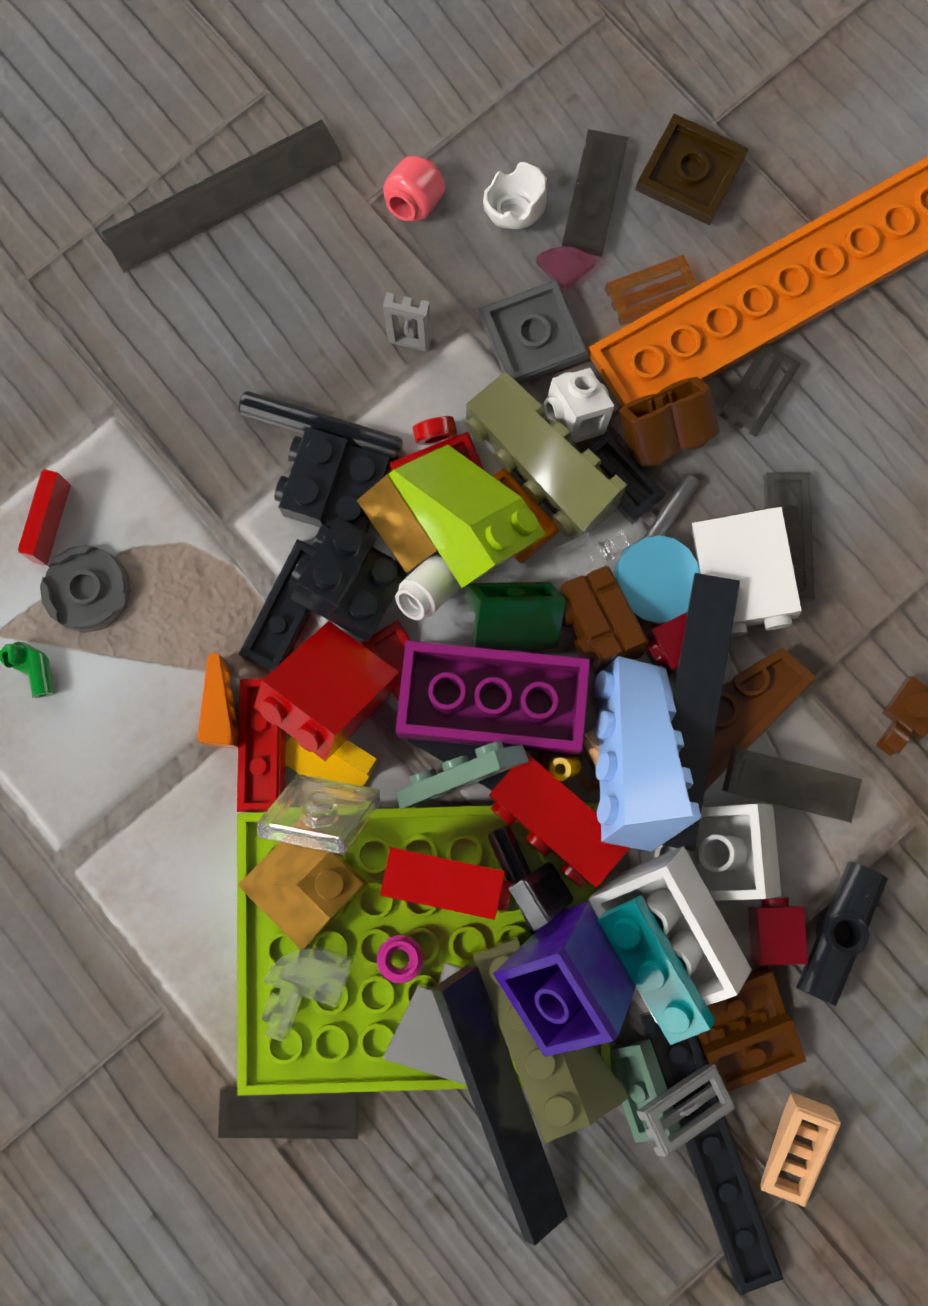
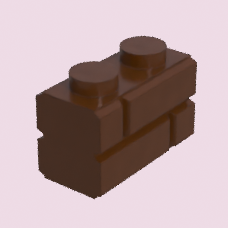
M606 565L589 572L585 576L581 575L566 581L561 585L560 594L566 599L562 624L565 627L571 625L577 637L574 640L577 655L579 658L590 659V664L595 674L603 671L618 656L635 660L644 655L649 641L609 566Z

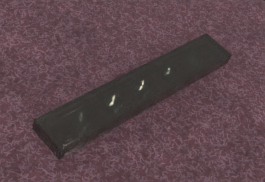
M321 119L101 233L122 271L126 272L342 161V153Z

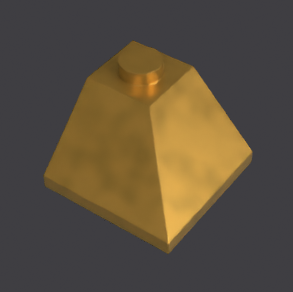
M302 819L238 886L303 951L368 883Z

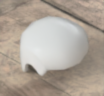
M526 162L518 163L515 171L510 174L498 171L491 185L484 191V211L492 222L500 228L523 229L529 227L544 214L547 200V178L540 168Z

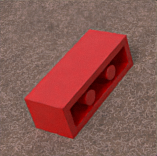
M525 752L529 762L512 768L489 794V798L495 802L490 808L491 811L510 827L515 821L529 832L525 840L545 858L552 852L565 864L560 871L579 888H582L585 883H588L593 888H597L630 847L601 842V824L598 822L597 813Z

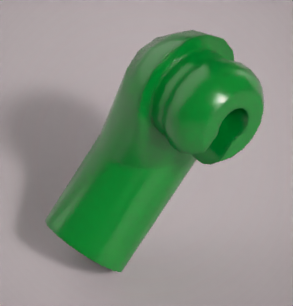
M24 642L6 644L0 650L1 663L7 668L12 667L28 675L32 698H43L55 694L49 659L44 652Z

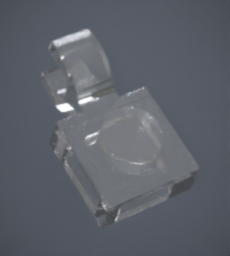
M623 530L597 543H594L588 532L550 550V556L564 583L606 566L604 561L621 556L624 549L631 545Z

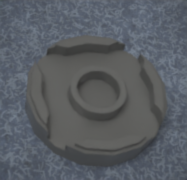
M89 545L71 547L55 556L48 565L50 568L47 570L45 577H42L40 584L41 599L50 617L69 630L84 633L102 630L117 621L127 607L131 592L129 576L121 562L109 552Z

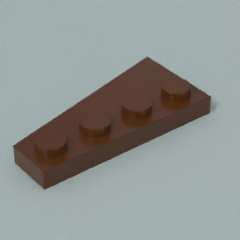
M783 647L735 675L732 680L722 686L705 792L815 681L816 676Z

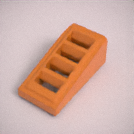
M210 653L207 656L197 740L210 747L238 749V725L227 661L218 653Z

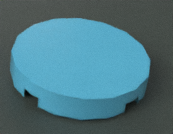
M658 535L640 539L625 548L615 564L614 577L637 620L657 624L668 622L687 612L693 575L695 573L700 574L698 562L689 548L674 538Z

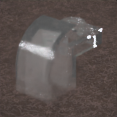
M311 946L293 951L279 959L268 971L263 983L281 989L279 995L272 993L266 1004L262 1021L269 1024L265 1036L281 1042L289 1037L302 997L336 1007L340 1003L355 958L328 948Z

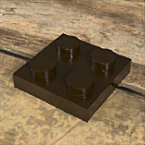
M673 114L640 175L635 190L710 226L749 149L679 115Z

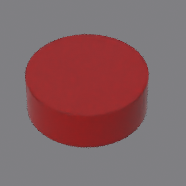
M452 416L427 419L412 427L415 442L419 445L440 443L455 437L457 434L454 417Z

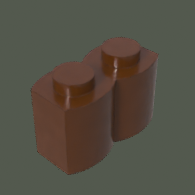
M697 376L677 381L665 387L659 393L635 399L619 409L629 454L641 467L661 465L681 449H698L719 434L711 388Z

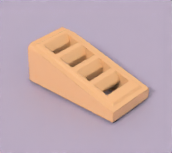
M792 1092L790 1094L761 1179L760 1188L762 1191L798 1205L806 1206L841 1125L834 1109ZM802 1119L816 1124L817 1128L804 1122H801ZM797 1134L812 1140L811 1146L794 1140L795 1135ZM791 1153L806 1159L805 1165L786 1158L787 1154ZM783 1170L801 1177L799 1184L779 1177L780 1171Z

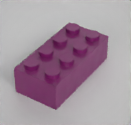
M406 641L396 734L398 738L484 746L502 741L504 748L523 744L525 751L578 756L582 752L590 659Z

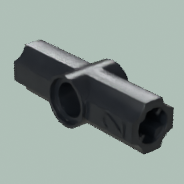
M853 861L847 862L828 911L817 922V937L809 954L808 964H805L797 983V989L831 1005H837L857 954L863 951L868 944L870 936L868 927L888 878L867 866ZM844 920L850 927L851 933L849 940L845 944L839 945L834 939L833 932L837 923Z

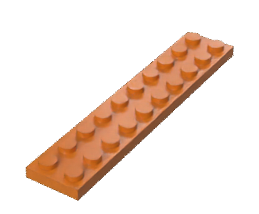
M928 156L589 346L588 352L591 361L621 408L635 399L659 393L665 387L686 378L697 376L705 382L928 254Z

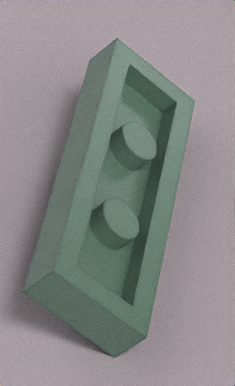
M502 741L493 742L475 749L477 758L469 761L468 755L460 756L442 763L444 772L437 774L435 769H430L409 777L412 785L395 792L400 809L432 801L529 762L523 744L504 748Z

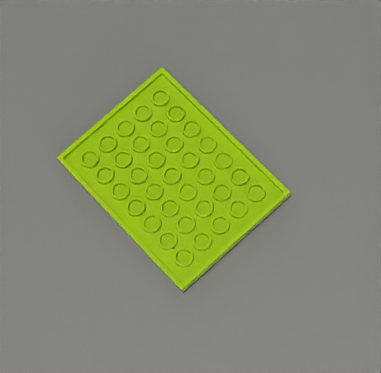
M599 802L585 803L597 813ZM491 806L237 813V1096L468 1089L465 1084L385 1060L386 1050L418 984L422 983L432 987L438 985L445 962L462 967L467 964L476 966L473 952L516 936L523 945L532 934L511 892L507 911L497 910L495 920L380 896L390 847L502 870L489 842L488 834L500 827L509 825L491 811ZM302 819L368 883L303 951L238 886ZM515 821L510 828L530 871L533 872L550 861L574 897V901L565 909L585 902H589L591 905L588 899L602 885V882L597 888L591 887L588 883L579 888L560 871L565 863L552 852L546 858L525 840L529 832ZM397 935L413 938L420 945L424 956L423 966L419 974L411 981L405 983L389 981L381 974L377 965L379 948L387 939ZM396 950L392 955V962L397 967H405L409 963V955L404 950ZM610 1042L595 1045L594 1048L611 1070ZM509 1052V1055H510V1058H511V1060H512L514 1069H515V1071H516L518 1080H519V1082H520L521 1087H523V1085H522V1083H521V1080H520V1077H519V1075H518V1072H517V1070H516V1067H515V1065H514L513 1059H512L511 1054H510V1052Z

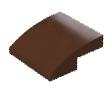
M766 965L751 971L738 995L707 1006L716 1021L711 1030L700 1033L696 1037L706 1063L715 1064L728 1092L806 1062L793 1020L785 1011L773 973Z

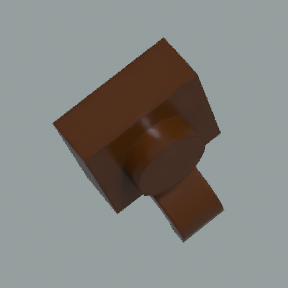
M913 676L905 679L882 712V714L892 720V723L880 737L876 746L889 756H892L895 751L900 753L908 743L911 735L919 740L928 733V687Z

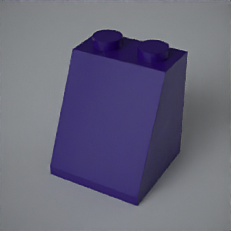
M589 902L562 910L551 921L535 932L493 973L544 1057L614 1041L619 1035L636 988L598 923V917Z

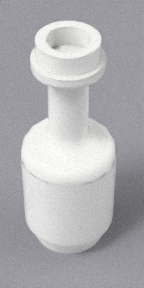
M430 556L400 583L395 600L399 609L407 617L413 620H421L423 617L432 616L459 590L460 585L441 556Z

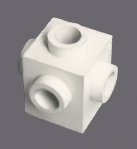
M591 368L573 373L566 372L552 378L548 396L544 401V410L549 422L555 420L562 423L570 431L574 443L604 435L614 409V404L609 398L607 388L598 381Z

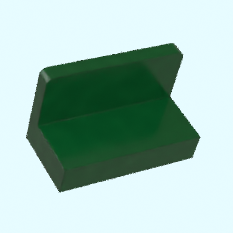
M551 582L470 583L466 586L465 600L476 614L472 646L474 648L525 650L555 649L558 647L566 599Z

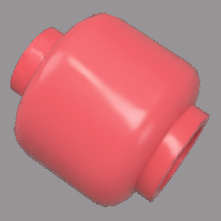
M407 156L401 160L387 177L383 186L384 198L389 211L404 221H421L427 218L441 200L445 191L444 179L437 166L432 161L419 156Z

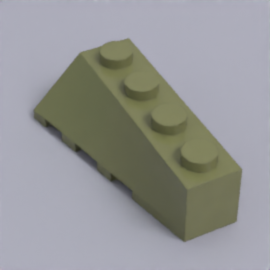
M505 371L466 404V419L468 420L465 422L466 427L479 442L482 443L486 440L496 451L494 453L495 459L507 473L511 474L514 471L524 481L522 487L534 503L540 505L543 502L554 514L551 519L559 531L567 537L572 534L580 542L618 509L627 484L617 475L610 480L605 477L599 467L601 460L589 449L580 453L574 448L575 443L570 431L559 421L552 420L548 423L543 418L546 415L543 406Z
M513 936L473 952V958L479 969L489 1000L545 1143H548L591 1125L630 1097L594 1046L544 1057L493 975L522 946L518 938Z

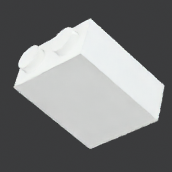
M782 507L692 523V535L700 574L740 580L731 637L748 633L747 627L765 624L766 630H775L793 625L792 619L798 618L802 610Z

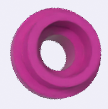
M405 935L393 936L387 939L379 948L377 954L379 971L391 982H409L419 974L423 966V951L420 945L411 937ZM396 950H404L408 953L409 963L407 966L400 968L393 964L392 955Z

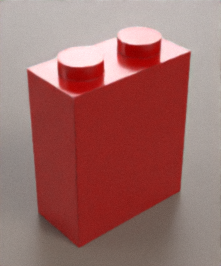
M327 621L261 681L254 708L268 722L278 725L294 737L302 748L315 753L326 762L389 698L399 671L332 622Z
M390 847L380 896L495 920L497 910L507 911L510 890L508 888L512 886V883L503 881L505 871Z

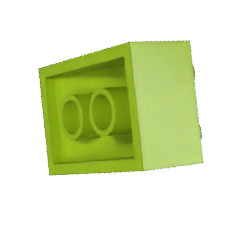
M449 445L400 466L388 474L461 588L514 558L546 535L538 523L535 514L529 509L521 496Z

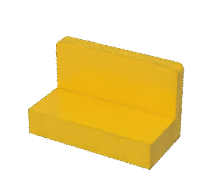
M292 736L286 743L285 765L347 805L354 803L380 763L375 757L348 740L326 762L315 753L302 748Z

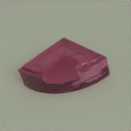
M573 247L551 248L536 257V264L552 281L558 280L563 292L595 267L596 262L588 253Z

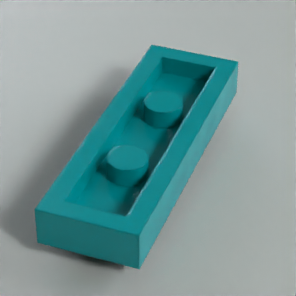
M642 895L604 912L597 921L670 1045L711 1030L716 1020Z

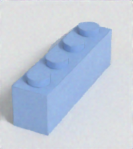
M618 656L603 671L599 672L594 682V695L597 697L598 703L595 735L599 738V759L596 765V776L600 780V802L597 808V819L601 824V842L652 852L702 817L698 803L690 802L687 789L692 787L693 780L690 768L681 767L679 752L684 747L681 731L673 730L671 724L676 714V709L666 668Z

